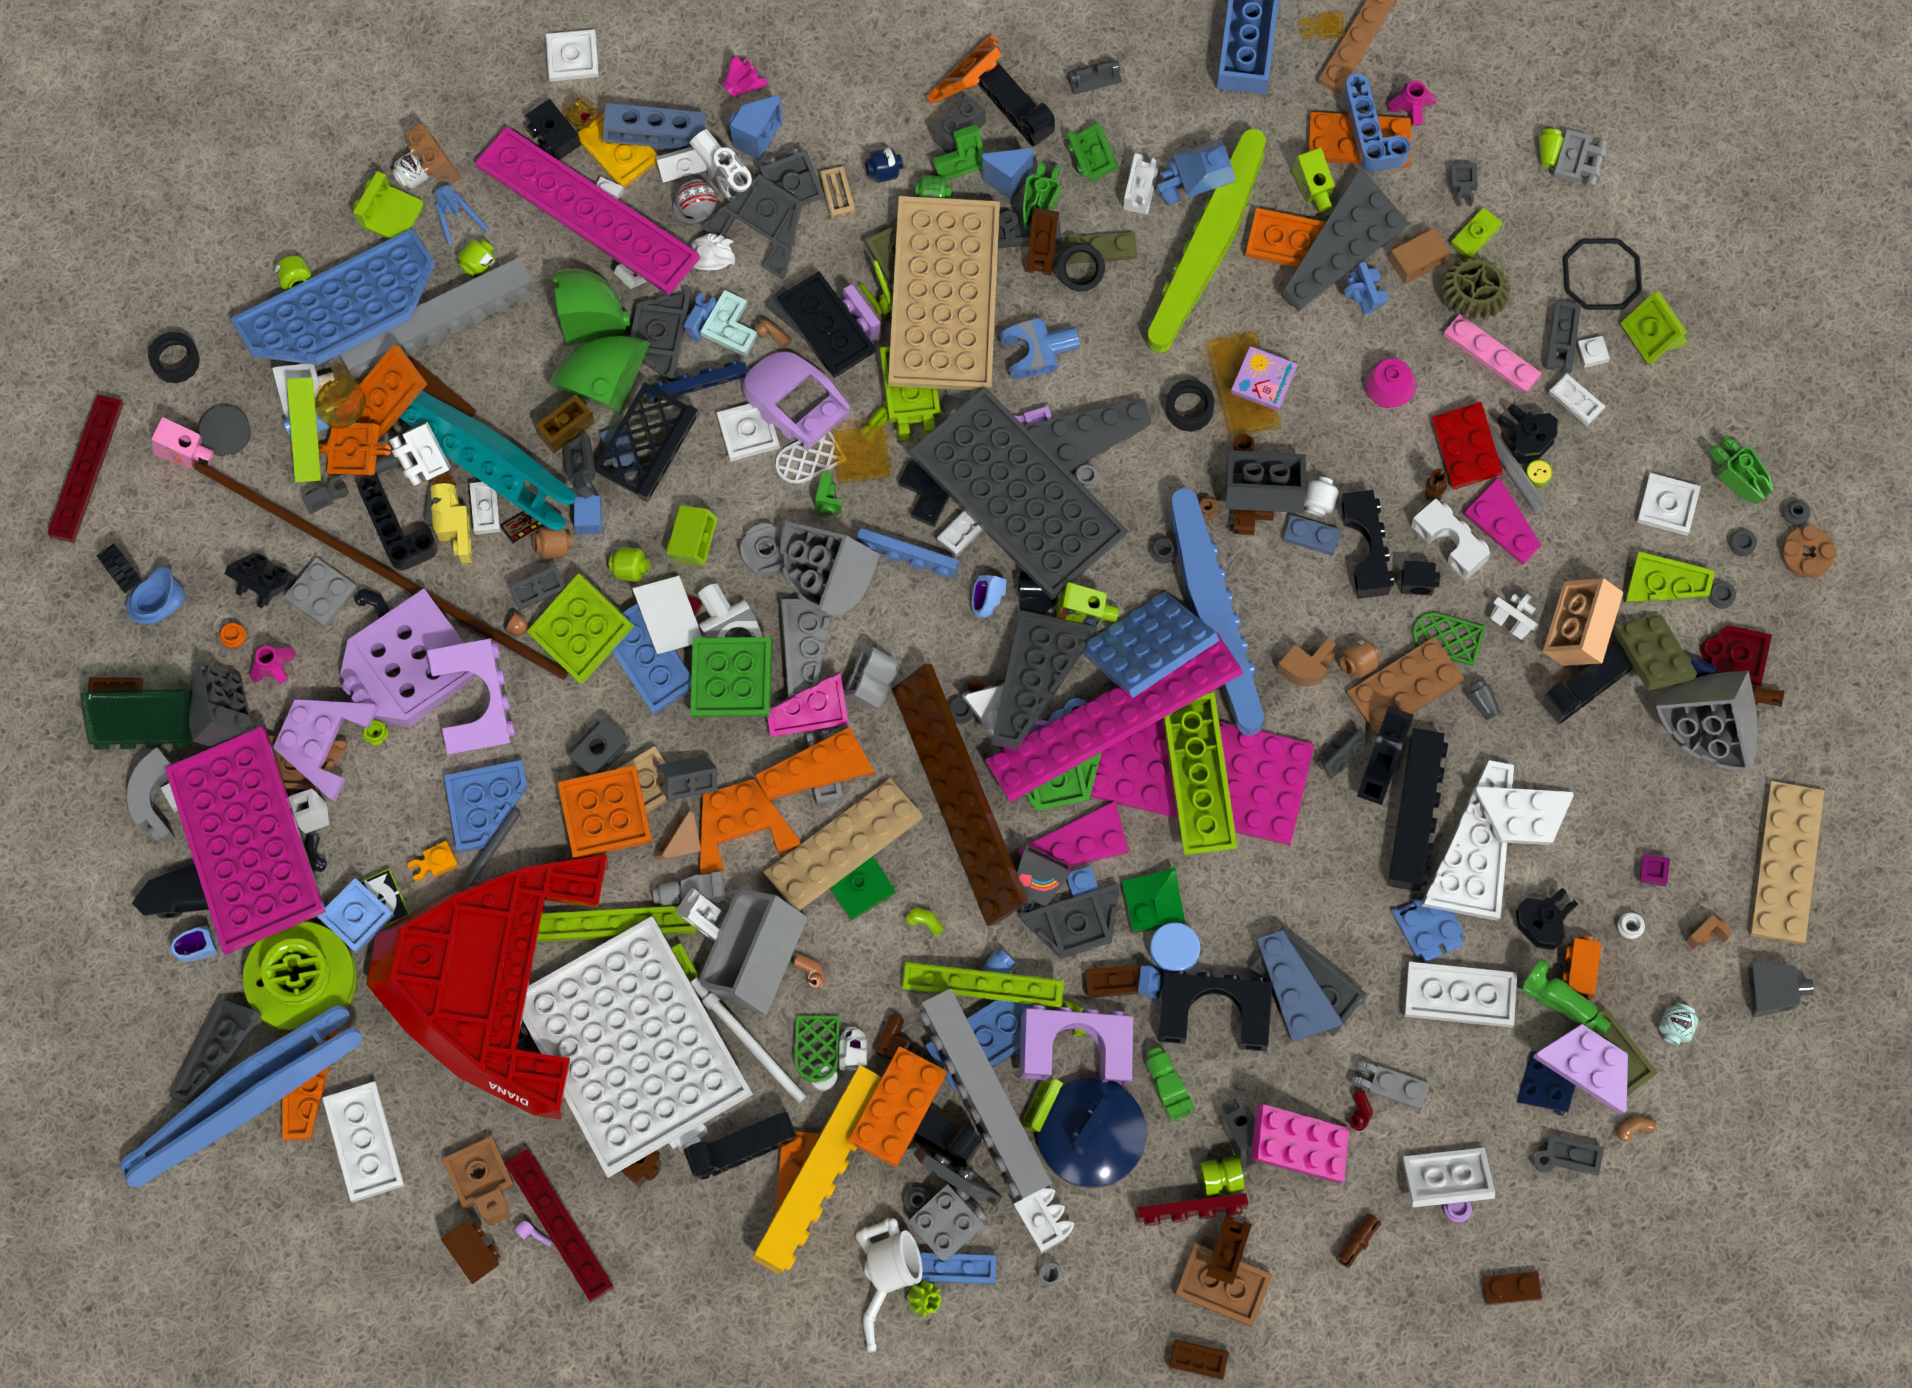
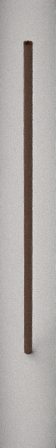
M199 461L196 463L194 468L196 471L413 595L424 589L214 468ZM427 591L441 611L483 635L492 638V640L560 679L565 680L569 672L561 666Z

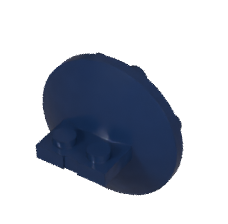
M1095 1078L1076 1080L1061 1087L1040 1132H1037L1040 1153L1048 1167L1066 1182L1086 1188L1105 1187L1126 1177L1141 1159L1147 1136L1143 1112L1132 1095L1110 1081L1102 1082L1101 1079Z

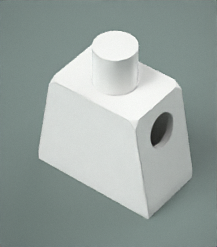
M296 364L272 368L283 411L287 418L290 417L287 379L313 377L315 407L326 403L323 390L337 387L333 372L318 375L313 364Z

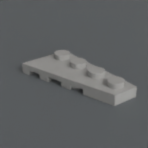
M801 599L781 600L787 698L818 683L830 614L817 610Z

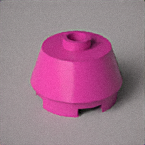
M1391 358L1375 364L1369 370L1365 386L1368 395L1374 403L1384 408L1399 407L1409 402L1416 392L1417 382L1414 373L1405 362Z

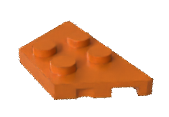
M992 33L989 34L925 96L931 104L966 88L974 87L980 81L979 77L984 72H988L996 66V60L1002 53Z

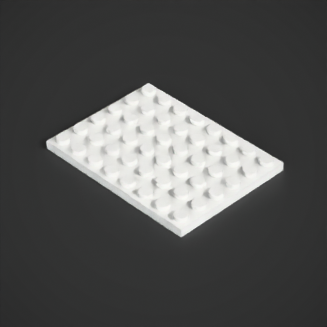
M653 916L529 985L523 1021L541 1054L570 1058L564 1098L608 1178L753 1095Z

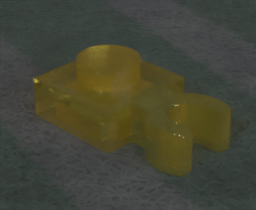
M1342 12L1318 14L1317 21L1311 18L1301 19V26H1309L1311 28L1310 30L1302 31V38L1308 39L1315 34H1319L1320 40L1345 37Z

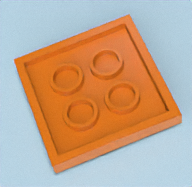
M636 765L557 782L573 859H581L653 843Z

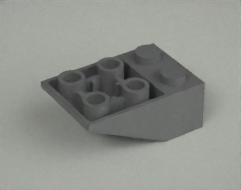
M200 662L196 663L188 720L194 742L214 747L253 730L240 675Z

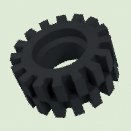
M114 543L97 555V558L124 593L142 582L135 569Z

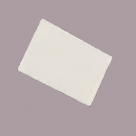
M680 576L632 588L657 654L693 645V638H703Z

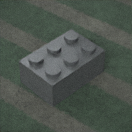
M1228 450L1225 471V509L1304 512L1306 454Z

